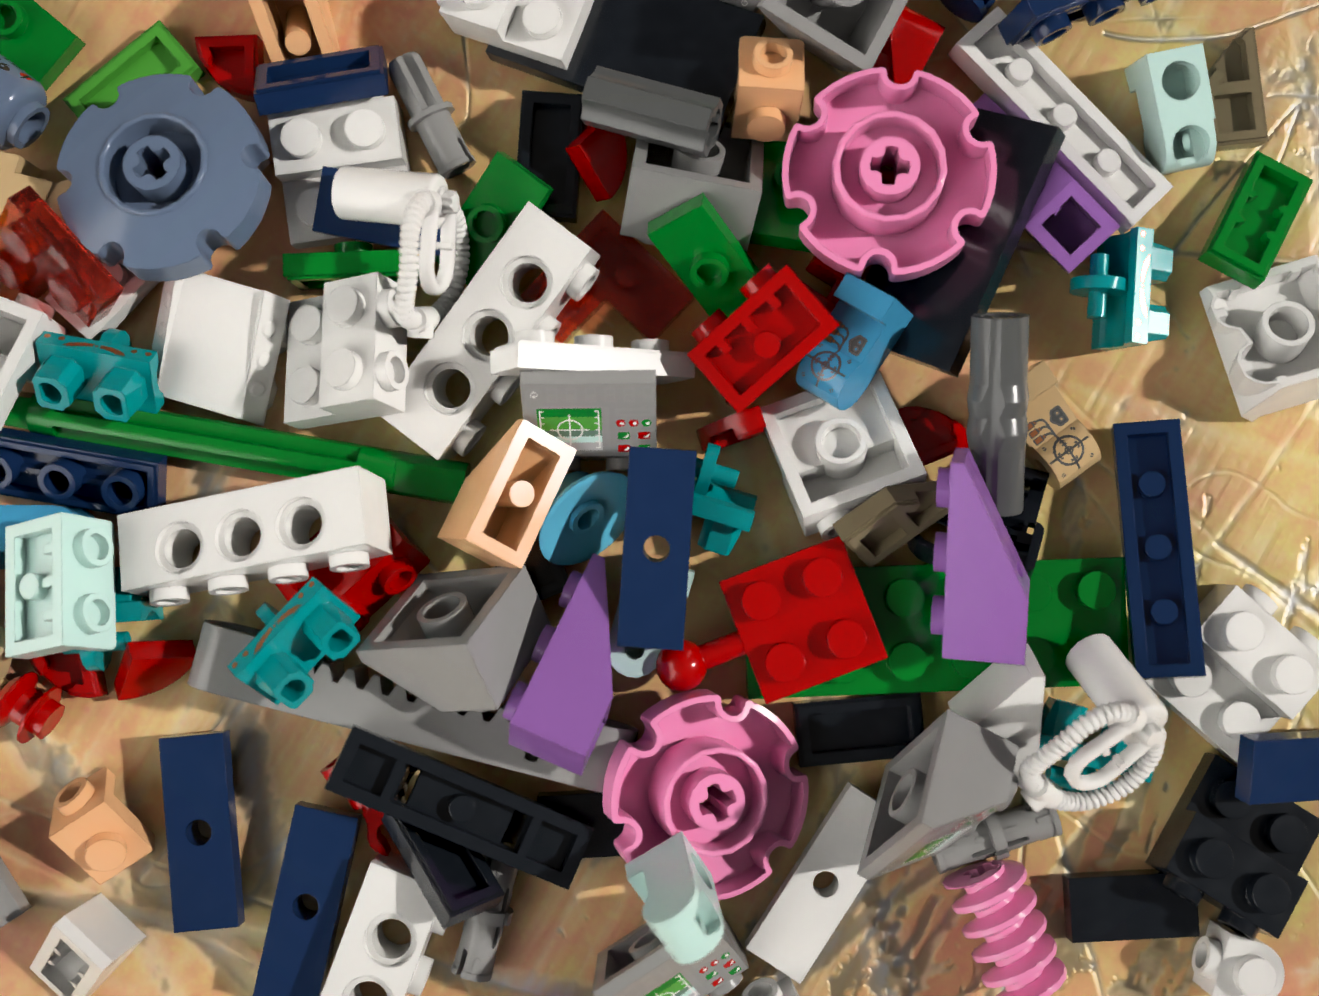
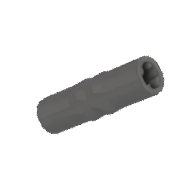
M985 312L971 315L970 382L967 394L969 412L966 428L968 448L1001 517L1019 515L1024 507L1025 446L1028 434L1026 414L1029 402L1027 381L1030 315L1018 312Z

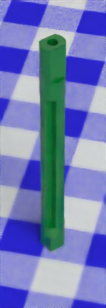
M26 391L20 392L4 424L28 429L31 433L295 478L358 465L384 478L386 492L389 494L448 504L454 503L464 480L471 470V464L450 459L436 460L432 456L160 410L157 414L136 411L125 423L104 419L101 414L95 411L94 402L75 399L69 407H66L64 411L41 407L37 403L35 393Z

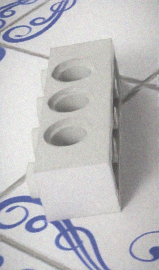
M528 201L435 330L434 338L427 341L409 366V381L406 386L405 413L380 417L436 460L453 459L457 453L462 457L466 456L483 436L486 426L481 423V420L494 402L500 406L503 405L520 385V376L490 375V354L485 350L482 342L485 328L491 322L501 320L508 330L507 344L514 342V332L520 330H549L555 332L556 336L561 327V322L556 317L570 298L578 302L590 290L600 272L594 265L601 255ZM532 269H542L547 278L545 293L538 300L526 303L519 291L521 278ZM461 371L469 380L470 394L462 405L456 407L447 398L446 383L454 373Z
M358 465L117 515L121 591L148 597L149 605L156 607L187 604L190 602V593L208 590L210 595L217 596L245 593L249 591V582L268 579L269 583L272 584L303 582L309 579L310 570L329 567L331 572L337 573L361 571L370 567V559L393 555L385 479ZM321 517V530L318 536L310 542V528L313 522ZM260 530L259 544L251 552V540L254 534ZM200 543L199 555L197 559L193 562V552L196 546Z
M390 851L389 856L378 854L370 862L320 996H362L359 984L365 981H372L381 985L386 991L387 996H409V994L421 996L435 960L425 956L424 953L432 932L443 936L446 929L442 928L401 855ZM396 919L403 922L411 933V942L395 944L389 941L383 933L382 921Z

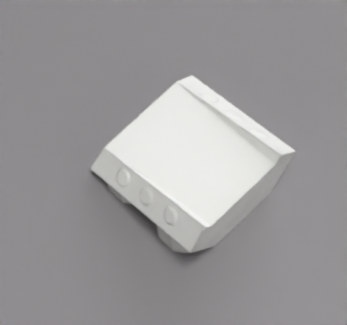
M1317 254L1270 268L1265 281L1254 290L1231 279L1207 286L1199 292L1241 417L1253 422L1260 416L1319 399V257Z
M204 273L186 279L164 281L152 344V351H157L158 353L157 383L164 397L264 426L267 410L272 407L277 392L274 376L279 354L287 350L290 300L265 290L255 289Z

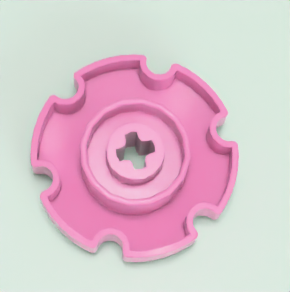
M870 68L847 75L823 89L814 98L813 112L819 120L812 125L795 124L789 134L783 156L782 192L785 207L788 209L800 208L808 215V218L799 226L800 240L824 264L844 275L848 272L857 278L862 277L866 267L877 264L886 269L890 282H903L930 274L949 263L961 252L965 244V240L959 234L958 227L962 225L979 227L987 215L995 192L997 161L994 144L991 141H977L969 132L976 123L979 111L953 85L920 70L914 72L909 82L896 84L889 80L886 68ZM882 166L893 168V175L896 178L894 185L882 184L880 173Z
M708 689L684 691L654 704L640 716L645 727L642 737L633 743L619 740L606 769L602 798L603 812L615 824L624 823L622 833L614 840V846L623 860L628 863L682 831L711 872L718 900L740 895L771 875L772 869L768 861L771 852L779 846L791 849L802 829L808 805V777L795 768L789 767L792 754L798 750V743L787 726L777 716L763 706L741 695H735L731 702L723 708L721 706V697Z

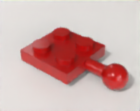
M839 536L719 581L737 630L700 645L684 640L683 651L662 649L657 657L656 671L661 682L668 688L675 691H688L697 687L703 681L707 669L747 654L764 701L768 704L888 658V655L844 542Z

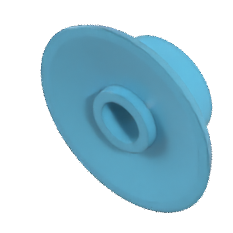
M575 471L566 474L539 531V546L542 555L553 564L574 565L590 559L593 553L598 555L609 547L624 531L628 477L611 471H601L592 474L584 471Z

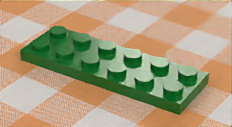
M1123 557L1037 560L1030 580L1026 643L1029 644L1045 675V688L1080 686L1065 665L1066 656L1076 643L1094 634L1109 636L1129 661ZM932 564L871 566L870 568L868 566L853 567L888 658L784 698L961 691L992 663L942 658L943 635L931 634V609L933 595L945 596L946 572H934ZM746 654L747 698L763 699Z

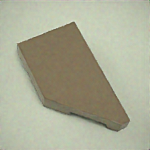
M1250 27L1243 29L1233 39L1208 71L1216 117L1214 119L1217 141L1216 152L1260 147L1269 141L1255 28Z
M937 481L891 485L882 488L832 525L841 540L870 568L947 515L948 508L936 507Z

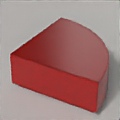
M257 34L195 37L199 59L211 77L231 95L245 101L255 102L253 93L256 67L259 64H264L263 41Z
M589 126L565 150L596 202L611 199L623 181L627 163L626 139L624 135Z
M757 405L743 410L740 414L737 412L707 424L696 430L704 452L709 442L720 445L722 449L758 437L764 432L766 424L760 406Z
M908 406L897 409L923 466L954 454L955 448H968L966 429L962 424L947 415L920 406Z
M193 640L128 642L114 681L117 699L128 700L146 696L180 679L192 667L196 653Z
M60 652L29 659L34 670L40 676H45L52 684L60 687L72 696L92 698L109 694L104 671L86 670L82 664L80 654L64 655Z

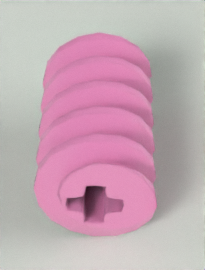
M992 860L968 865L945 877L943 885L947 890L965 888L966 894L953 903L952 908L956 914L975 913L976 918L965 924L962 928L963 935L967 939L984 937L986 942L976 947L971 953L973 960L976 963L995 962V966L982 975L983 984L987 988L1005 987L996 996H1050L1066 980L1067 969L1059 958L1054 957L1057 952L1055 940L1050 934L1044 933L1047 927L1045 915L1040 910L1034 909L1037 903L1035 891L1030 886L1024 885L1027 878L1026 868L1021 862L1014 860Z

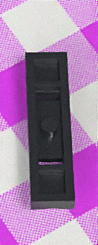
M353 724L325 784L326 790L567 890L572 883L595 829L589 823ZM417 770H420L408 799L405 800L410 779Z

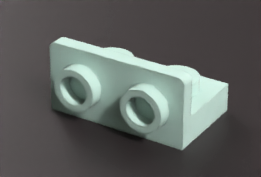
M59 512L5 527V658L32 659L74 649L101 652L113 650L116 647L114 524L108 520Z

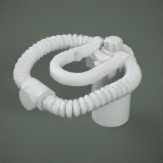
M352 166L340 167L332 183L331 194L334 212L342 220L401 225V240L399 241L401 248L399 253L402 255L399 257L401 263L398 266L400 270L398 272L399 278L397 280L398 285L396 287L397 292L395 294L393 315L395 320L407 330V337L433 339L434 330L440 325L461 296L469 270V232L457 191L448 190L445 178L437 173ZM438 228H440V242L436 241ZM440 249L439 270L435 277V250ZM418 274L425 293L434 296L440 295V298L432 306L414 307Z
M1094 634L1076 643L1070 649L1065 662L1068 670L1096 707L1092 711H1087L1085 716L1080 715L1079 721L1074 720L1072 725H1068L1066 730L1060 732V735H1056L1053 740H1049V744H1044L1043 748L1033 752L1031 756H1028L1020 764L1018 777L1024 787L1020 792L1030 807L1037 813L1043 808L1058 809L1064 812H1082L1085 810L1090 811L1093 807L1095 809H1098L1100 806L1105 807L1107 802L1113 804L1114 799L1119 801L1121 796L1126 797L1128 795L1127 792L1130 794L1133 793L1134 789L1139 788V784L1144 783L1145 779L1150 777V773L1154 771L1155 767L1158 766V761L1162 759L1161 755L1164 753L1163 749L1165 748L1164 743L1166 740V731L1163 726L1168 718L1167 709L1112 639L1105 634ZM1105 725L1109 727V729L1074 753L1065 766L1064 776L1070 786L1080 791H1088L1087 793L1062 791L1060 786L1042 774V771H1046V768H1049L1051 764H1055L1057 760H1061V757L1066 756L1067 752H1071L1072 748L1077 747V743H1082V738L1086 739L1088 734L1092 735L1094 731L1104 728ZM1121 740L1128 745L1119 754L1113 755L1112 760L1103 768L1091 774H1081L1083 769L1092 760L1101 754L1108 756L1111 753L1109 749ZM1124 772L1123 776H1120V777L1118 778V780H1114V779H1116L1121 773Z

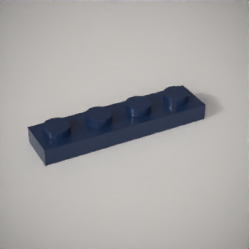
M1180 418L1113 424L1111 435L1133 667L1144 680L1206 676Z

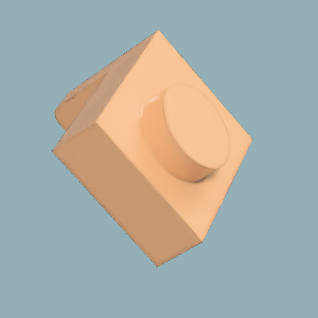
M742 36L740 38L738 76L731 118V138L753 139L760 142H787L793 126L798 123L805 91V44L802 40Z
M103 767L88 778L79 777L74 779L58 793L53 803L48 837L99 885L152 852L155 844V834L114 795L115 775L107 767Z

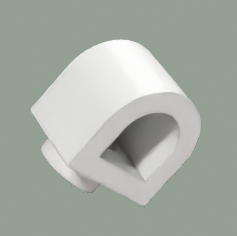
M1210 920L1206 935L1200 937L1194 947L1192 955L1194 976L1192 981L1211 996H1278L1283 987L1285 971L1279 955L1257 938L1253 941L1232 931L1219 922Z

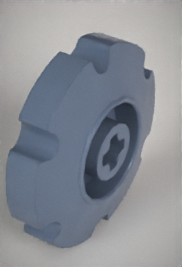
M155 74L121 84L117 88L119 93L117 101L112 106L104 109L98 108L95 104L90 105L74 123L62 145L57 169L71 182L70 188L57 198L62 217L76 239L98 259L110 267L123 260L124 266L139 279L175 281L209 271L213 267L211 262L213 252L224 245L239 250L256 231L265 214L271 196L272 185L257 167L261 162L270 157L266 141L243 106L220 87L204 95L193 78L183 74Z

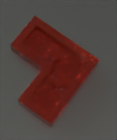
M30 185L7 199L0 216V281L6 287L17 289L20 293L36 299L50 291L52 297L62 309L71 314L76 313L88 327H91L107 316L124 290L120 283L81 244L78 237Z
M602 209L576 236L601 255L594 265L600 271L599 275L581 300L576 302L570 298L556 317L561 322V327L555 336V340L558 343H568L605 303L609 304L645 339H658L694 301L695 297L686 286L633 237L620 235L621 226ZM544 271L520 295L524 302H534L545 293L547 278Z

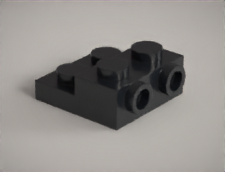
M1204 753L1145 863L1166 874L1161 885L1168 891L1196 906L1199 905L1201 899H1204L1221 911L1216 920L1232 931L1253 941L1258 932L1279 939L1309 882L1299 876L1298 873L1319 835V818L1294 802L1248 805L1235 797L1237 767L1217 754Z

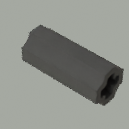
M597 65L592 75L588 76L583 90L580 119L587 126L707 158L710 150L715 146L720 131L724 104L719 97Z

